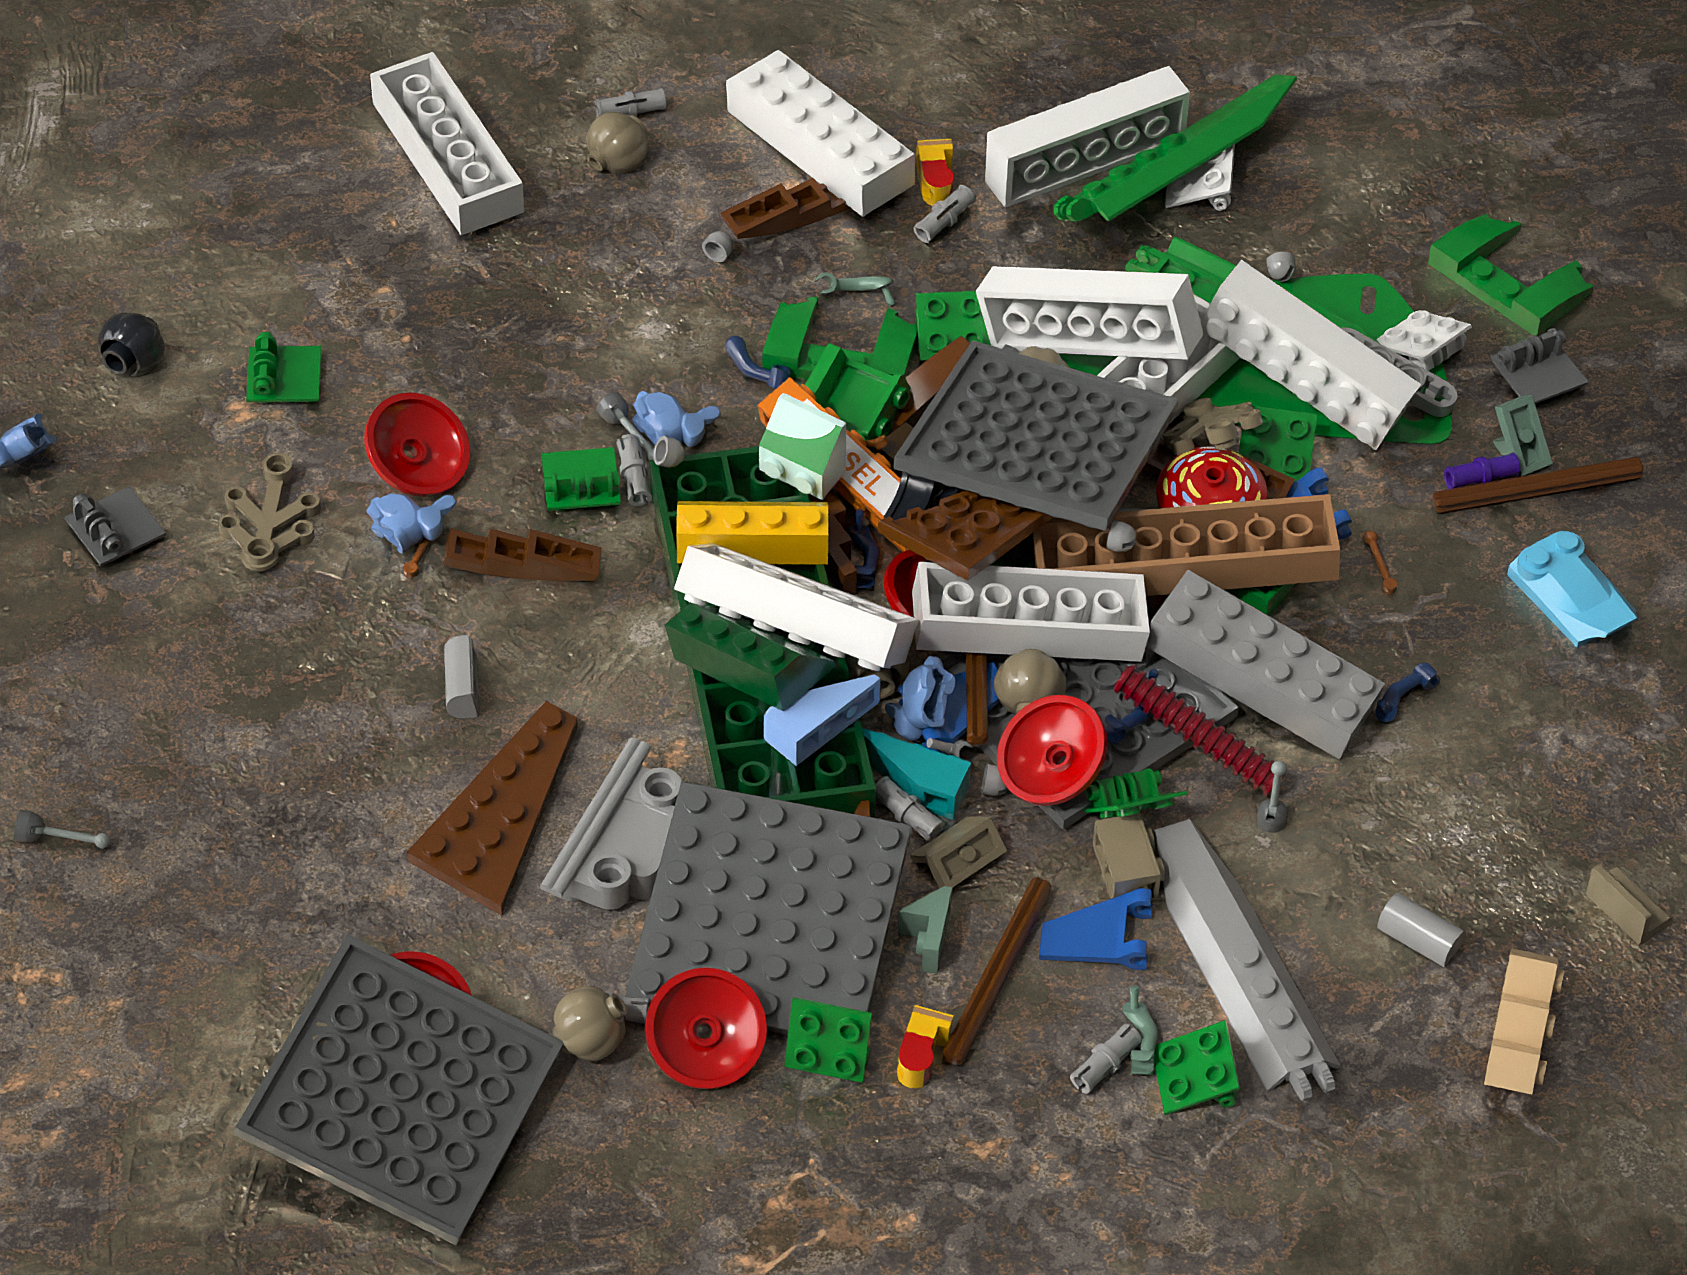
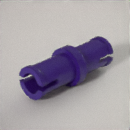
M1513 452L1486 459L1484 456L1476 457L1471 463L1446 467L1444 470V480L1447 487L1452 489L1487 483L1504 477L1517 476L1520 473V462L1517 455Z

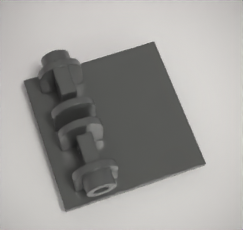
M1552 328L1547 333L1540 335V338L1537 335L1530 336L1529 340L1525 338L1520 343L1512 346H1503L1500 352L1489 358L1518 397L1532 395L1535 404L1588 384V380L1562 349V344L1566 342V336L1561 329L1556 330Z
M130 486L95 503L91 496L79 494L73 499L74 513L65 516L67 523L100 566L166 535V532Z

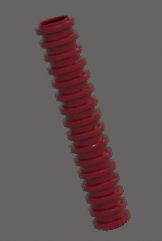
M1135 664L1127 666L1114 685V693H1123V699L1126 701L1129 699L1133 700V706L1136 708L1139 706L1143 707V713L1146 715L1149 713L1153 714V720L1156 722L1162 720L1164 722L1163 727L1166 729L1169 726L1172 727L1175 735L1182 734L1185 742L1192 741L1194 743L1193 747L1195 749L1202 748L1205 756L1211 754L1213 756L1212 760L1215 763L1221 761L1223 763L1222 767L1225 770L1228 768L1234 770L1232 774L1235 777L1241 775L1244 777L1242 781L1244 783L1251 782L1254 790L1260 788L1263 791L1262 795L1264 797L1271 795L1274 779L1271 766L1275 761L1271 760L1268 762L1264 759L1266 757L1265 754H1256L1255 747H1246V741L1243 739L1240 741L1236 740V734L1233 732L1230 734L1226 733V727L1223 725L1217 727L1215 725L1216 720L1213 718L1210 721L1205 718L1206 713H1197L1194 705L1187 706L1185 704L1186 700L1184 698L1177 699L1174 691L1168 693L1164 684L1161 686L1155 684L1157 680L1154 677L1148 679L1145 671L1138 672Z

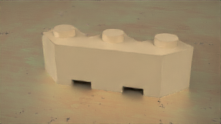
M1511 948L1484 1080L1485 1085L1532 1095L1534 1084H1543L1547 1061L1539 1060L1543 1038L1551 1039L1556 1015L1548 1014L1552 992L1560 994L1564 970L1557 969L1558 958Z

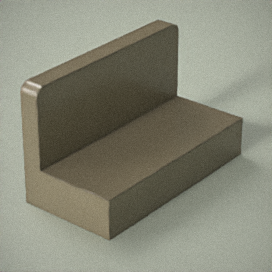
M968 816L911 853L910 857L913 862L927 863L939 888H942L944 886L954 887L1005 853L1007 849L991 817Z
M1600 864L1592 868L1586 895L1639 946L1669 926L1670 917L1618 867L1609 872Z

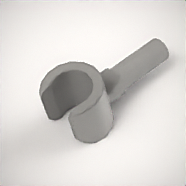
M929 738L926 742L928 748L943 751L948 755L959 757V750L963 746L973 748L972 745L962 739H958L955 743H947Z

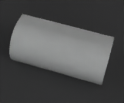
M469 635L456 636L449 639L444 645L446 710L456 718H475L480 714L477 655L472 638Z
M1400 893L1394 894L1387 902L1377 926L1379 930L1443 967L1462 946L1466 938L1464 930Z

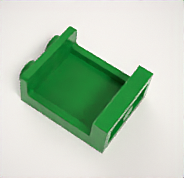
M828 343L805 384L814 393L818 404L824 409L830 407L839 416L840 420L846 422V429L849 432L855 430L864 440H872L882 435H885V437L890 435L893 420L898 411L906 406L911 390L910 385L902 374L895 372L891 376L851 359L845 355L840 347Z

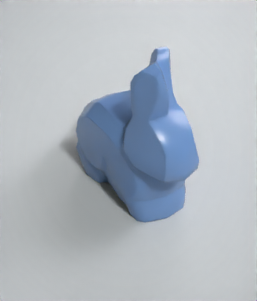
M641 391L638 393L636 402L633 404L637 414L633 417L632 421L641 433L645 432L654 445H656L660 437L666 436L680 442L682 441L688 447H694L701 442L705 434V425L714 422L721 413L716 406L702 408L696 413H687L674 396L661 392L648 394L645 391Z
M35 414L2 435L0 438V469L11 467L15 463L26 462L55 443L57 440L56 436L48 434L46 428L42 426V414Z
M388 494L381 498L374 497L366 512L374 521L371 526L372 531L380 538H386L397 547L398 552L403 553L410 546L418 543L422 537L431 541L437 539L444 528L443 516L450 512L457 502L452 495H445L434 502L432 506L419 507L408 495Z
M929 656L924 665L909 672L903 683V706L890 702L885 705V711L892 717V727L896 728L898 734L908 741L920 739L922 731L928 727H941L944 724L947 696L953 692L955 677L943 669V663L938 657Z

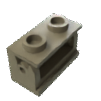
M1137 813L1096 820L1093 847L1110 899L1140 888L1149 890L1151 888L1154 898H1158L1160 881L1165 880L1164 865L1161 858H1155L1154 856L1155 842L1153 832L1150 827L1145 828L1141 814Z

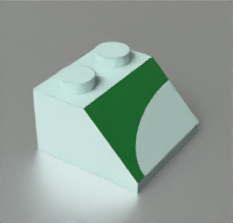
M782 393L777 400L759 444V470L765 472L771 478H778L796 487L805 494H811L823 500L846 471V422Z

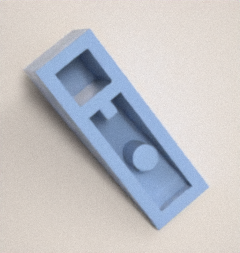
M874 674L808 690L785 711L771 706L764 715V740L797 766L879 703L880 678Z

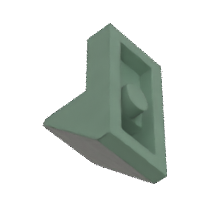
M1523 395L1495 406L1503 436L1494 439L1493 443L1502 455L1512 452L1517 455L1520 462V473L1518 476L1526 475L1553 464L1533 396Z
M944 886L902 908L898 913V934L918 938L916 954L922 955V971L938 973L951 912L952 887Z

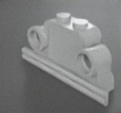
M636 738L628 740L540 885L541 890L552 893L553 896L566 901L581 900L608 910L623 906L628 901L629 896L639 900L651 898L682 781L680 776L671 769L662 767L648 769L641 766L651 750L649 743L640 742Z

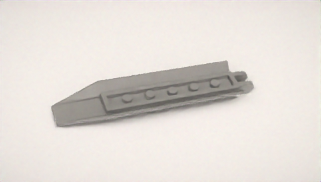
M1190 819L1154 830L1158 858H1161L1165 870V880L1162 882L1167 909L1266 1091H1272L1285 1079L1286 1082L1290 1081L1293 1089L1302 1101L1310 1099L1312 1097V1088L1306 1078V1075L1310 1073L1313 1074L1324 1093L1333 1091L1335 1089V1081L1329 1067L1338 1069L1341 1065L1237 880Z

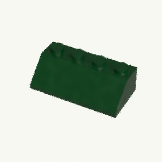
M689 603L664 624L675 660L781 711H785L836 667L834 660L774 632L758 628L752 622L742 617L737 619L721 614L719 608Z

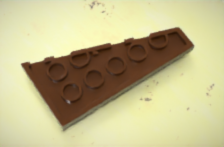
M966 490L940 499L939 506L927 510H922L920 507L907 510V517L895 521L891 517L881 519L878 523V533L969 581L1053 517L1043 512L1026 507H1018L1009 502L992 497H984L978 493Z
M546 701L407 851V861L502 916L510 888H513L517 879L518 868L523 857L528 852L544 812V804L548 794L553 790L561 763H564L577 731V717Z

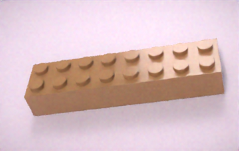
M1330 494L1117 512L1113 520L1125 522L1136 531L1135 545L1126 552H1116L1107 549L1112 522L1107 530L1104 531L1097 528H1089L1084 524L1067 519L1053 517L1032 533L1034 568L1143 574L1146 596L1171 594L1187 570L1223 590L1339 580L1340 545Z

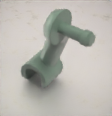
M825 272L814 280V282H817L820 279H824L829 283V290L822 291L819 294L821 296H827L833 291H870L882 288L887 305L892 306L895 304V299H893L888 287L894 281L889 277L869 276L836 279L831 273Z
M1133 985L1130 988V1002L1122 1006L1124 1014L1140 1031L1142 1037L1140 1050L1131 1051V1074L1152 1075L1154 1072V1053L1158 1029L1146 1005L1138 1002L1139 987Z

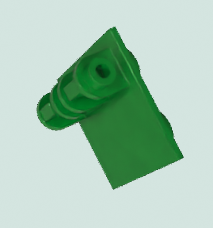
M976 291L916 293L915 319L918 326L920 362L927 361L960 336L969 343L973 340L990 345Z
M270 332L260 333L255 339V347H249L246 403L319 401L321 345L277 346V341Z
M1253 406V409L1260 410L1263 423L1255 428L1242 429L1239 453L1294 478V482L1298 481L1310 472L1317 414Z
M614 447L541 453L547 511L621 505L619 473L616 467Z
M1147 768L1137 772L1124 773L1122 777L1115 775L1110 778L1094 780L1086 788V795L1090 801L1093 800L1094 807L1086 809L1085 813L1099 812L1100 818L1128 816L1140 813V810L1158 809L1175 805L1174 797L1188 794L1187 791L1159 793L1158 786L1162 783L1161 774L1157 770L1153 771L1151 768Z
M793 997L784 1067L863 1083L865 1066L869 1061L871 1047H868L872 1013Z
M1225 1020L1156 1045L1154 1064L1165 1115L1211 1099L1219 1102V1105L1224 1108L1235 1104V1099L1238 1097L1237 1090L1240 1089Z

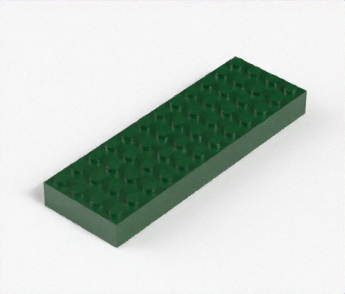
M759 446L685 455L684 460L675 467L659 466L655 464L654 459L650 460V490L676 614L691 603L684 599L685 593L674 589L682 563H677L678 501L809 502L808 494L799 491L796 487L778 478H771L765 472L759 470ZM770 564L829 586L824 564ZM709 602L706 604V606L720 608V606ZM741 615L742 618L754 623L755 619ZM776 628L774 633L789 639V632ZM811 641L810 645L795 642L835 662L836 667L809 690L851 680L846 658L825 653L823 651L824 645ZM686 665L712 788L854 814L861 801L869 800L870 817H875L876 787L860 718L796 766L764 740V715L771 705Z

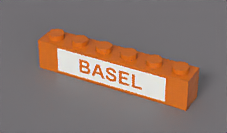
M790 377L758 404L760 420L766 427L777 400L782 393L840 419L830 407L824 409L818 404L814 393L806 385L801 384L799 386ZM846 429V471L832 488L856 510H864V518L878 530L879 520L884 519V515L896 495L901 478L891 470L890 463L880 453L874 455L866 447V442L855 430L849 432ZM887 538V539H888L890 542H892L901 552L906 551V550H910V549H908V548H906V547H904V546L898 544L897 542H895V541H893V540Z

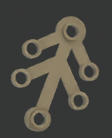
M1202 398L1192 401L1183 407L1185 412L1182 417L1183 421L1171 430L1166 431L1163 434L1166 447L1172 448L1174 455H1180L1193 450L1195 447L1192 440L1203 431H1206L1209 443L1214 444L1216 450H1221L1237 443L1235 437L1238 435L1235 423L1240 422L1242 429L1246 430L1261 425L1263 419L1260 410L1253 409L1251 402L1217 407L1212 404L1210 398Z
M272 453L263 461L264 477L268 481L262 511L247 497V492L243 487L232 486L224 494L226 507L232 511H240L257 529L256 537H252L241 527L239 517L234 514H225L218 520L220 535L225 539H233L242 548V563L246 568L253 571H265L272 568L278 561V553L295 543L299 545L310 544L315 538L313 524L308 520H299L292 525L291 530L272 539L273 531L301 515L305 517L316 516L321 510L319 496L313 492H305L298 497L297 501L278 511L283 486L293 476L292 459L284 453ZM239 497L240 499L233 500L232 498ZM307 503H313L311 506H305ZM228 525H234V527L226 528ZM301 531H307L305 534H299Z

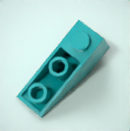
M863 728L862 731L870 765L882 777L888 776L909 795H916L921 799V805L932 814L954 820L970 786L971 762L962 760L954 755H946L927 749L920 744H911L890 737L882 732H874Z

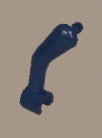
M731 336L727 339L725 349L746 377L767 382L770 387L775 389L790 377L791 371L787 366L773 364L770 370L755 364L748 354L743 338Z
M857 509L855 513L856 525L848 528L849 536L864 552L865 557L863 566L855 565L857 570L856 588L874 589L880 550L870 529L863 526L864 510Z
M1423 662L1418 664L1410 675L1391 684L1382 699L1377 702L1375 709L1377 719L1381 722H1390L1395 719L1401 697L1415 686L1421 684L1427 691L1434 689L1440 683V677L1436 670L1429 663Z
M1152 668L1148 673V679L1152 677L1156 679L1159 674L1158 670ZM1139 706L1138 708L1135 707L1130 714L1120 720L1112 714L1107 715L1104 720L1108 724L1105 727L1107 740L1117 745L1125 738L1129 730L1146 721L1151 713L1146 715L1143 713L1144 708Z

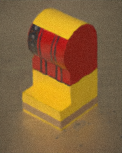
M952 139L917 141L915 164L923 200L931 206L939 200L944 201L953 191L954 174L951 171L953 157Z
M917 1005L914 1006L898 1057L897 1077L904 1086L917 1089L929 1083L932 1077L936 1045L946 1046L952 1034L954 1015Z

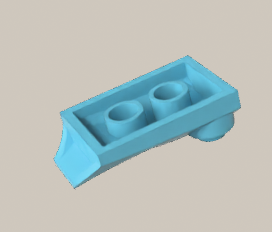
M1559 531L1525 548L1509 565L1508 577L1577 648L1596 637H1606L1638 620L1637 610L1584 553L1585 547L1581 537L1569 531Z

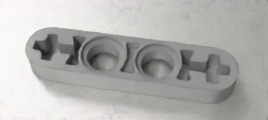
M1341 328L1421 384L1410 404L1435 417H1444L1452 412L1457 399V391L1449 382L1351 328ZM1423 386L1428 387V389L1426 388L1425 393L1422 394V388ZM1440 395L1445 399H1442L1440 402H1438L1434 398H1437Z

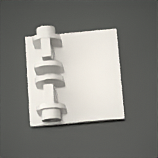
M1235 144L1168 184L1165 207L1170 208L1208 198L1214 209L1219 211L1225 210L1231 203L1229 193L1231 192Z
M1419 310L1411 313L1407 319L1397 326L1386 330L1376 340L1395 353L1409 356L1411 362L1429 371L1434 368V365L1441 364L1442 361L1448 359L1452 354L1464 347L1466 342L1464 332L1472 328L1471 324L1457 321L1454 318H1446Z

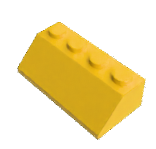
M678 501L677 563H683L688 546L714 543L768 564H828V502Z

